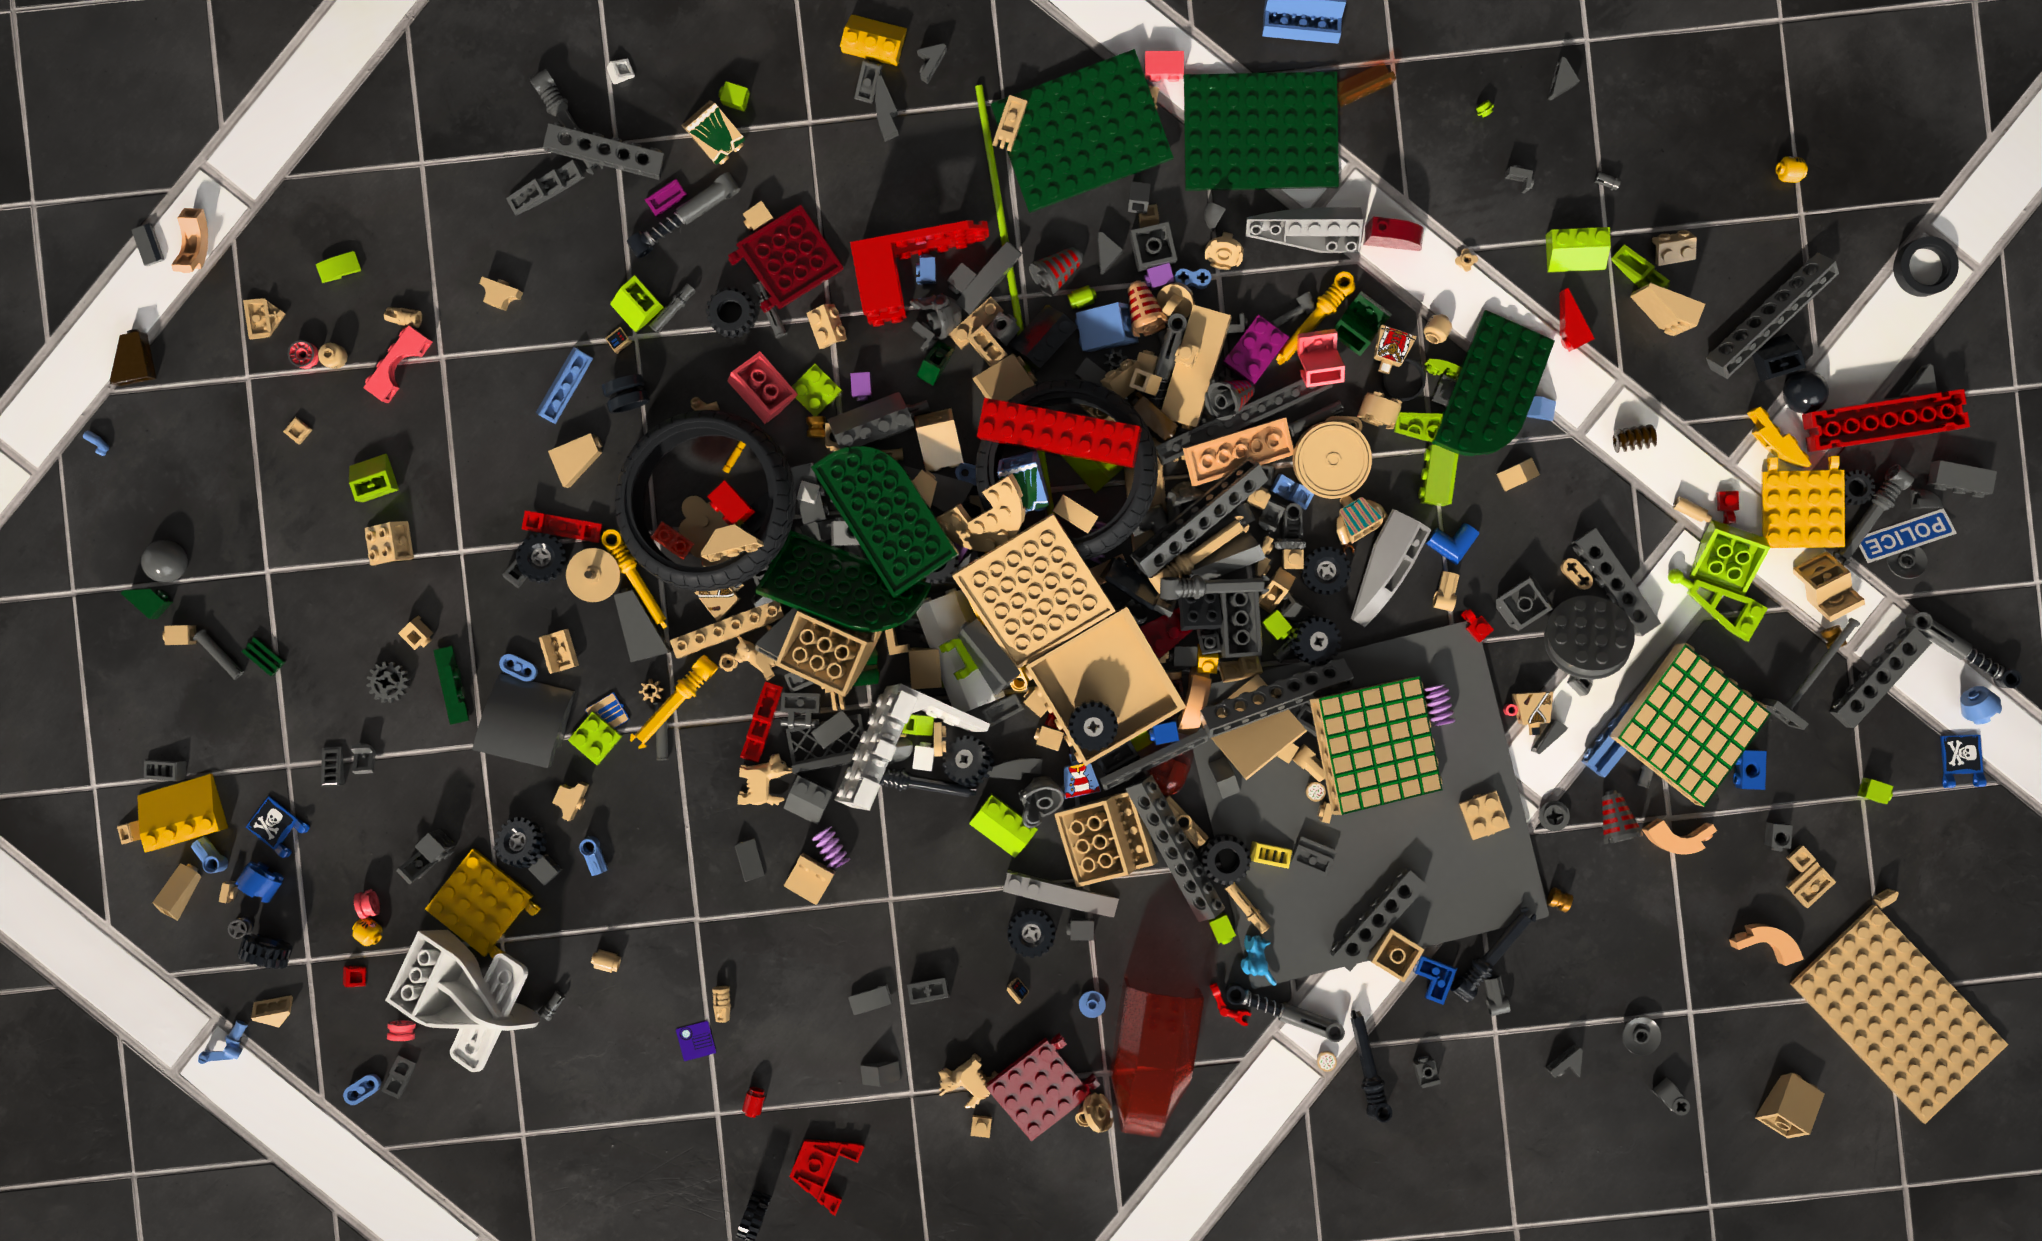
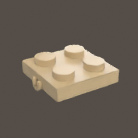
M1496 790L1483 795H1474L1472 799L1459 803L1472 840L1490 836L1491 834L1494 835L1495 832L1510 828Z

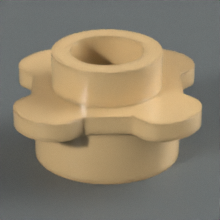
M1463 249L1461 251L1462 254L1455 259V264L1465 272L1471 270V266L1478 261V257L1472 255L1469 249Z

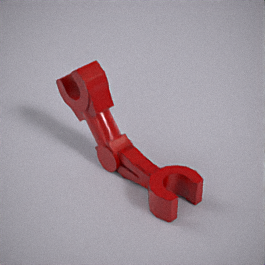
M1217 983L1209 985L1217 1001L1220 1014L1225 1017L1234 1018L1236 1022L1243 1026H1248V1022L1242 1020V1017L1244 1015L1251 1017V1012L1246 1009H1237L1236 1011L1229 1009L1221 997Z

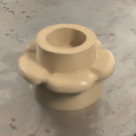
M724 653L720 657L719 666L729 672L737 667L738 662L734 659L735 655L733 653Z

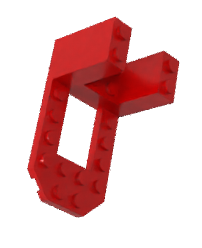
M966 220L850 242L864 315H867L869 325L873 324V327L882 326L887 321L899 323L904 318H907L896 258L899 257L900 260L911 258V255L918 254V256L929 255L931 251L936 250L938 253H942L952 247L963 249L968 244L984 241L989 237L987 221H979V225H977L972 220Z

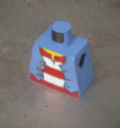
M1070 753L1071 765L1064 766L1065 799L1101 792L1091 763L1085 766L1083 762H1078L1074 753Z

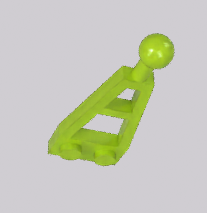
M1672 569L1667 575L1670 583H1680L1688 588L1687 594L1729 632L1744 641L1750 640L1768 609L1755 600L1700 580L1692 582L1686 579L1679 569ZM1699 587L1715 592L1709 603L1697 593ZM1722 596L1745 603L1734 624L1730 623L1715 609Z

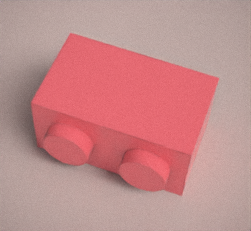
M1145 51V79H1149L1150 82H1159L1160 79L1178 82L1179 79H1183L1184 51Z

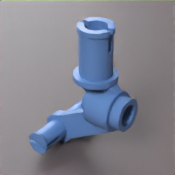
M236 1020L229 1035L225 1036L226 1046L224 1050L202 1051L198 1056V1062L205 1064L210 1061L233 1060V1058L237 1060L243 1051L240 1048V1038L248 1024Z

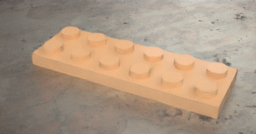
M1283 417L1185 447L1183 451L1191 485L1197 486L1225 477L1248 457L1263 465L1292 456L1294 449L1287 419Z

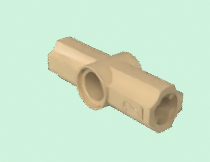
M1168 795L1165 799L1176 820L1178 821L1181 817L1188 819V824L1181 827L1186 838L1198 849L1209 837Z

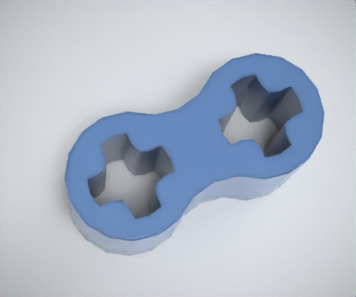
M1183 268L1176 272L1174 283L1180 282L1188 287L1193 286L1197 289H1205L1211 281V274L1206 269L1192 272ZM1181 275H1184L1186 279L1184 283L1181 282V279H1178ZM1200 275H1203V279H1206L1204 283H1201V280L1198 279Z

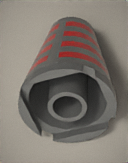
M1070 247L1032 262L1029 266V272L1035 284H1041L1042 288L1040 290L1045 295L1052 297L1082 264L1083 254L1078 248Z
M1249 380L1215 382L1207 388L1205 405L1211 415L1218 417L1216 419L1229 420L1254 395V386Z
M1616 790L1605 792V796L1602 797L1604 844H1608L1609 840L1610 843L1643 836L1622 793H1617Z

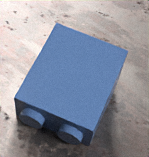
M1116 302L1076 313L1075 323L1078 326L1077 329H1079V344L1083 351L1092 352L1139 343L1138 337L1132 334L1129 304Z

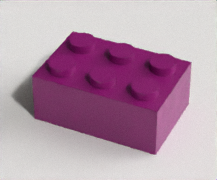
M1258 314L1222 365L1235 372L1242 380H1249L1254 385L1289 337Z

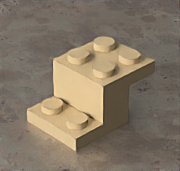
M1827 551L1793 568V574L1805 584L1807 601L1830 622L1865 605V599L1852 589L1851 572Z

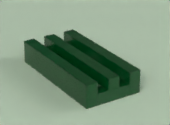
M253 637L252 642L248 643L246 649L241 651L270 676H274L286 662L258 637ZM255 644H257L274 660H276L278 664L276 665L266 655H264L260 650H258L255 647ZM250 650H252L268 665H270L273 668V670L270 669L265 663H263L258 657H256Z

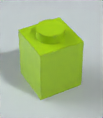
M725 82L724 87L722 86L719 91L721 103L745 112L750 96L748 88Z
M1274 610L1261 621L1262 625L1275 640L1279 638L1283 640L1290 634L1289 630L1292 626L1278 610Z
M911 714L908 723L903 727L902 733L932 736L934 718Z
M1863 778L1857 796L1878 803L1888 804V801L1893 796V786L1873 779Z
M1225 912L1219 914L1216 918L1208 920L1218 944H1227L1233 941V937L1236 934Z

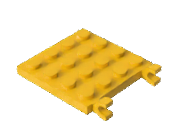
M1839 456L1828 457V470L1777 471L1778 457L1768 458L1767 471L1761 472L1762 537L1767 538L1770 547H1845L1844 470H1838Z
M473 848L425 910L485 957L489 953L494 959L495 955L505 953L495 944L521 911L525 908L531 916H534L541 908L531 901L534 895Z

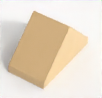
M1529 458L1496 475L1504 491L1528 482L1540 474L1533 459Z

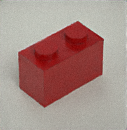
M725 480L707 496L711 500L709 503L716 512L720 510L723 513L722 519L729 526L734 524L738 527L741 526L755 512L732 485Z

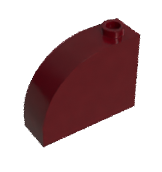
M1373 216L1365 225L1363 245L1421 251L1424 228L1410 221Z

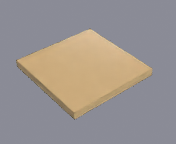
M1257 674L1228 698L1233 699L1244 692H1252L1260 686L1268 685ZM1254 702L1257 705L1262 704L1261 702ZM1242 708L1236 709L1237 711H1244ZM1286 710L1212 737L1211 739L1247 780L1306 733L1307 730L1290 710ZM1219 715L1218 717H1220V718H1225L1226 716H1225V715Z

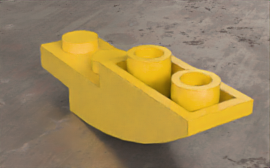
M1757 407L1747 413L1758 428L1752 434L1765 449L1792 466L1805 468L1812 465L1809 462L1807 453L1802 451L1797 445V439L1789 433L1780 435V429L1770 421L1769 414L1765 409Z

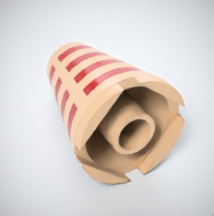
M1141 281L1132 282L1127 290L1133 336L1140 337V333H1143L1144 336H1149L1166 328L1165 323L1168 324V317L1162 312L1163 309L1146 283Z

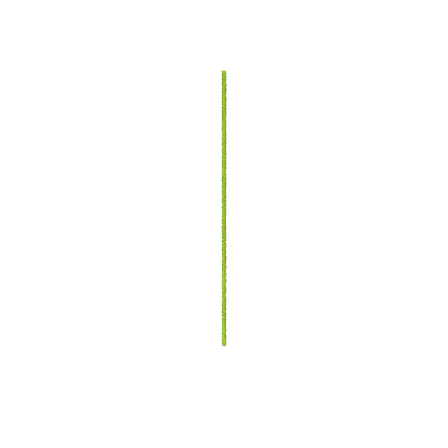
M977 85L975 90L1003 246L1007 241L1009 242L983 85ZM1012 267L1007 273L1013 314L1017 320L1015 323L1020 328L1017 332L1018 336L1024 330L1014 268ZM1026 363L1024 368L1027 372H1030V366ZM1037 450L1049 496V506L1046 507L1047 515L1052 513L1055 515V512H1053L1054 504L1045 451Z

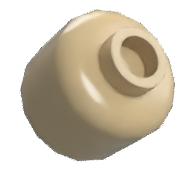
M1446 315L1431 316L1424 327L1426 339L1434 344L1446 341L1452 330V323Z
M326 343L318 351L319 361L328 368L338 369L347 362L346 350L336 343Z

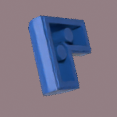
M1466 523L1460 526L1453 538L1439 528H1436L1425 544L1455 565H1458L1480 533Z
M1421 955L1413 968V972L1431 979L1424 997L1444 1005L1457 968Z

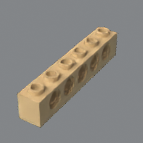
M773 601L672 639L670 643L676 658H682L779 621L786 615L782 603Z

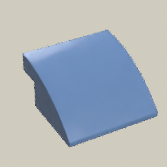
M1265 0L1262 36L1338 44L1341 36L1342 15L1346 0Z

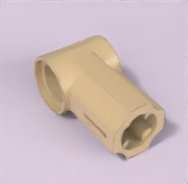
M1442 571L1439 588L1433 598L1432 606L1434 608L1451 612L1454 610L1457 598L1455 593L1459 580L1458 574Z
M1303 744L1297 750L1292 760L1303 770L1305 769L1318 782H1321L1325 779L1322 761L1316 757V754L1310 748Z

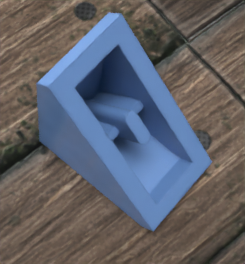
M1534 396L1527 417L1553 421L1556 401L1543 396Z

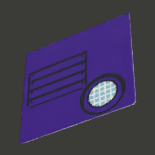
M708 1021L676 1029L684 1061L716 1053Z

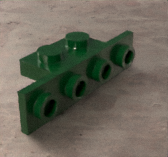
M453 646L433 650L450 725L470 721L465 702V690L461 684V672L457 666Z

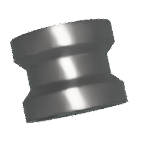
M245 917L233 920L228 926V933L236 939L250 934L253 930V923Z

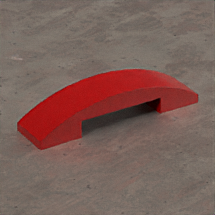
M526 510L522 523V530L596 543L600 541L602 524Z

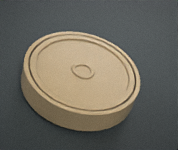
M1339 421L1320 422L1307 429L1298 439L1293 452V468L1299 482L1311 493L1329 499L1342 498L1358 490L1366 481L1372 465V453L1365 436L1355 427Z

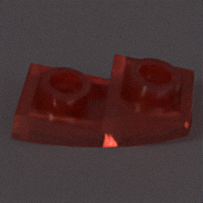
M663 521L651 537L683 560L694 545L692 541Z

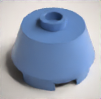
M1984 686L1969 688L1960 697L1962 716L1969 721H1973L1976 725L1990 722L1991 717L1996 713L2000 714L2002 711L2000 697Z

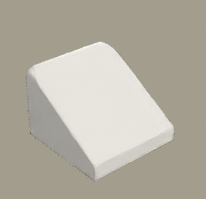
M628 58L610 61L607 66L613 84H618L635 76Z

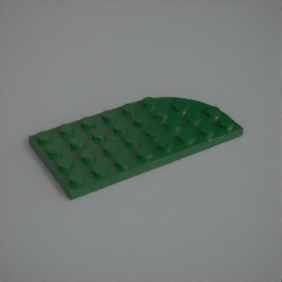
M1484 310L1432 443L1465 456L1488 455L1499 451L1509 444L1523 427L1555 340L1488 310Z
M846 447L832 452L811 466L894 598L959 555L906 470L892 456L871 447Z
M790 530L783 547L772 560L758 584L756 594L850 630L879 632L897 627L910 619L923 604L931 589V583L921 580L894 598L870 560Z

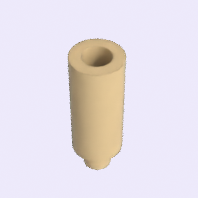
M1681 496L1673 504V509L1699 522L1704 520L1709 523L1712 520L1713 516L1708 514L1707 509Z

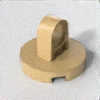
M1223 232L1222 237L1214 238L1206 245L1205 259L1211 262L1210 265L1219 270H1230L1232 266H1239L1241 264L1244 249L1237 240L1232 239V233Z
M1180 282L1165 285L1159 291L1156 298L1163 309L1162 312L1167 315L1168 319L1176 313L1182 314L1187 318L1191 314L1193 305H1195L1192 290Z
M1090 1094L1085 1098L1083 1107L1076 1114V1122L1083 1127L1090 1126L1093 1131L1098 1133L1107 1131L1113 1124V1117L1110 1118L1109 1112L1112 1110V1107L1103 1094Z

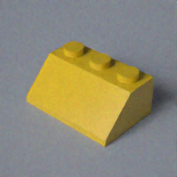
M851 14L845 25L840 47L842 53L898 67L907 28Z

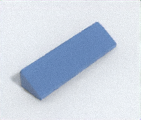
M573 347L537 409L536 414L556 424L593 360L591 356Z

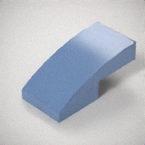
M1278 474L1270 489L1271 492L1291 503L1300 505L1305 510L1314 496L1303 485L1292 481L1282 474Z

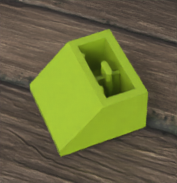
M635 275L619 289L610 303L635 333L665 308Z
M387 454L349 467V484L355 501L366 502L399 490Z

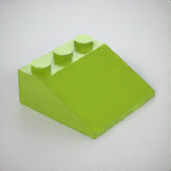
M1711 520L1701 540L1689 578L1700 580L1744 596L1771 547L1765 537Z

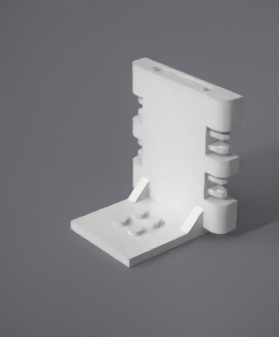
M903 684L886 686L884 693L880 694L868 720L870 726L867 732L864 731L852 757V760H854L853 765L846 770L834 800L852 808L870 811L880 788L879 783L888 762L893 758L903 727L908 723L912 713L921 710L933 718H939L951 726L955 725L968 732L988 731L990 724Z

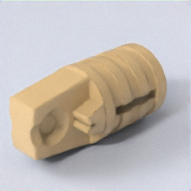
M388 307L384 312V319L398 325H409L419 328L422 322L421 311L407 308Z
M728 986L712 988L716 1022L724 1023L730 1020L731 1004L730 987Z

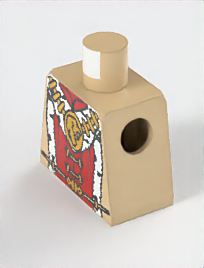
M1381 325L1378 329L1374 359L1381 361L1378 371L1389 374L1392 365L1400 367L1417 336Z

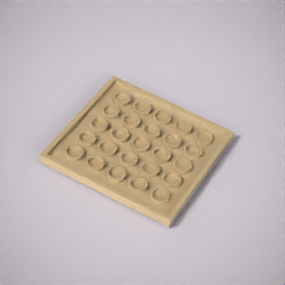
M1054 513L952 574L998 645L1018 669L1116 611Z

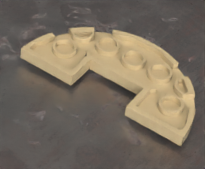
M1012 473L982 492L992 505V508L971 519L960 503L936 517L950 540L967 549L989 552L1020 532L1025 518V507H1023L1021 499L1023 496L1021 488Z

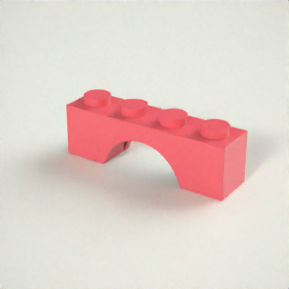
M409 325L400 332V338L389 347L387 356L378 362L376 371L366 379V385L363 387L385 403H389L399 390L395 380V370L399 362L409 356L422 357L433 343V341Z

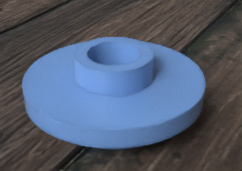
M1087 991L1079 1000L1080 1011L1089 1018L1100 1016L1106 1007L1103 995L1097 991Z

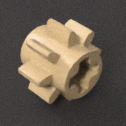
M649 679V684L641 683L644 688L639 693L644 694V701L650 698L653 703L655 702V697L662 698L660 692L664 688H660V681L653 683V680ZM651 687L655 688L656 692L648 693V689Z

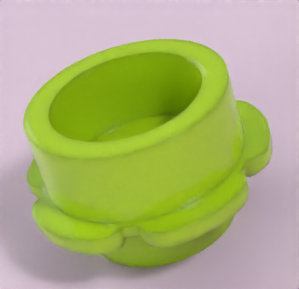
M1489 100L1481 103L1475 108L1478 112L1477 115H1482V117L1488 116L1493 112L1494 104H1491Z

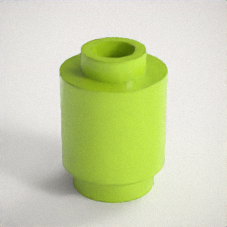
M1089 285L1073 290L1071 294L1067 295L1071 308H1077V310L1094 304V299L1097 298L1094 288H1090Z

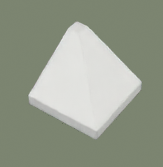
M801 481L796 499L815 504L820 486Z

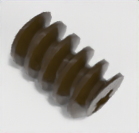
M1651 424L1641 425L1638 428L1636 426L1626 427L1623 430L1619 428L1615 430L1613 435V447L1616 453L1620 452V447H1622L1623 452H1627L1628 446L1631 451H1634L1635 445H1637L1639 450H1642L1643 444L1646 449L1650 448V443L1654 447L1657 445V433Z

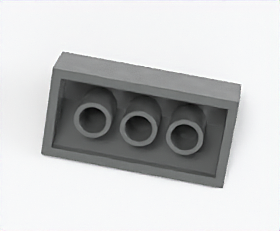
M900 392L827 419L839 449L868 446L914 427Z
M1259 592L1219 593L1222 626L1217 629L1221 646L1218 658L1261 656Z

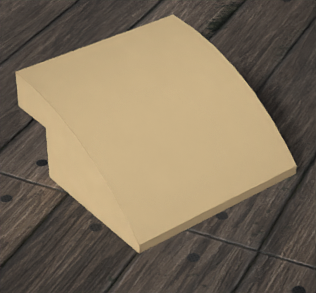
M797 611L775 665L845 697L865 667L882 631H854L808 613Z
M1127 791L1087 802L1054 814L1076 887L1126 876L1136 869L1153 866L1158 862L1149 831Z

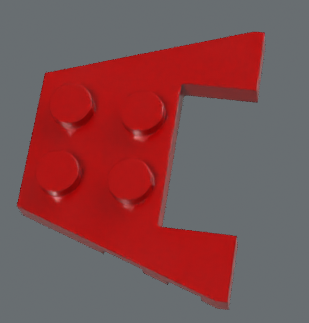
M805 1139L789 1177L807 1193L809 1192L815 1197L817 1202L824 1205L835 1216L842 1197L824 1189L838 1156H843L858 1163L865 1145Z

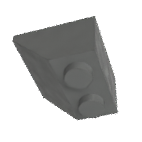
M799 774L789 792L784 809L818 825L835 790Z

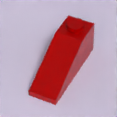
M1566 288L1559 293L1560 336L1562 338V346L1570 352L1595 338L1569 288Z

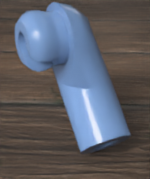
M84 432L83 438L98 446L95 452L105 456L107 451H109V446L100 436L93 432Z

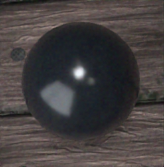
M1800 371L1793 374L1786 381L1783 388V398L1786 405L1791 410L1801 414L1816 412L1824 406L1829 396L1827 381L1823 376L1814 371Z

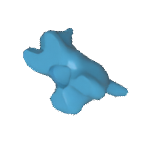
M1246 935L1244 945L1248 956L1241 961L1243 972L1253 976L1265 975L1269 983L1273 986L1277 985V982L1268 970V963L1264 954L1265 947L1271 944V942L1266 941L1260 935L1253 936L1252 938L1250 935Z

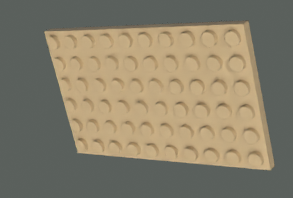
M1876 905L1868 908L1790 983L1924 1124L2008 1046L2006 1041Z

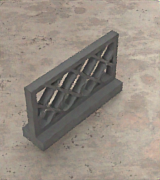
M861 714L848 716L851 720L858 719L859 727L855 733L849 730L853 736L847 744L839 738L837 739L845 745L843 751L835 753L831 750L836 742L834 741L829 747L825 748L827 750L821 757L812 754L819 742L808 735L815 727L805 728V726H797L795 728H787L786 733L793 774L797 775L853 763L852 757L855 749L849 745L855 737L861 738L857 735L859 731L861 736L864 732ZM800 731L804 734L799 744L792 740L791 732ZM806 737L816 742L810 751L801 746ZM799 748L808 753L804 760L796 762L795 754Z

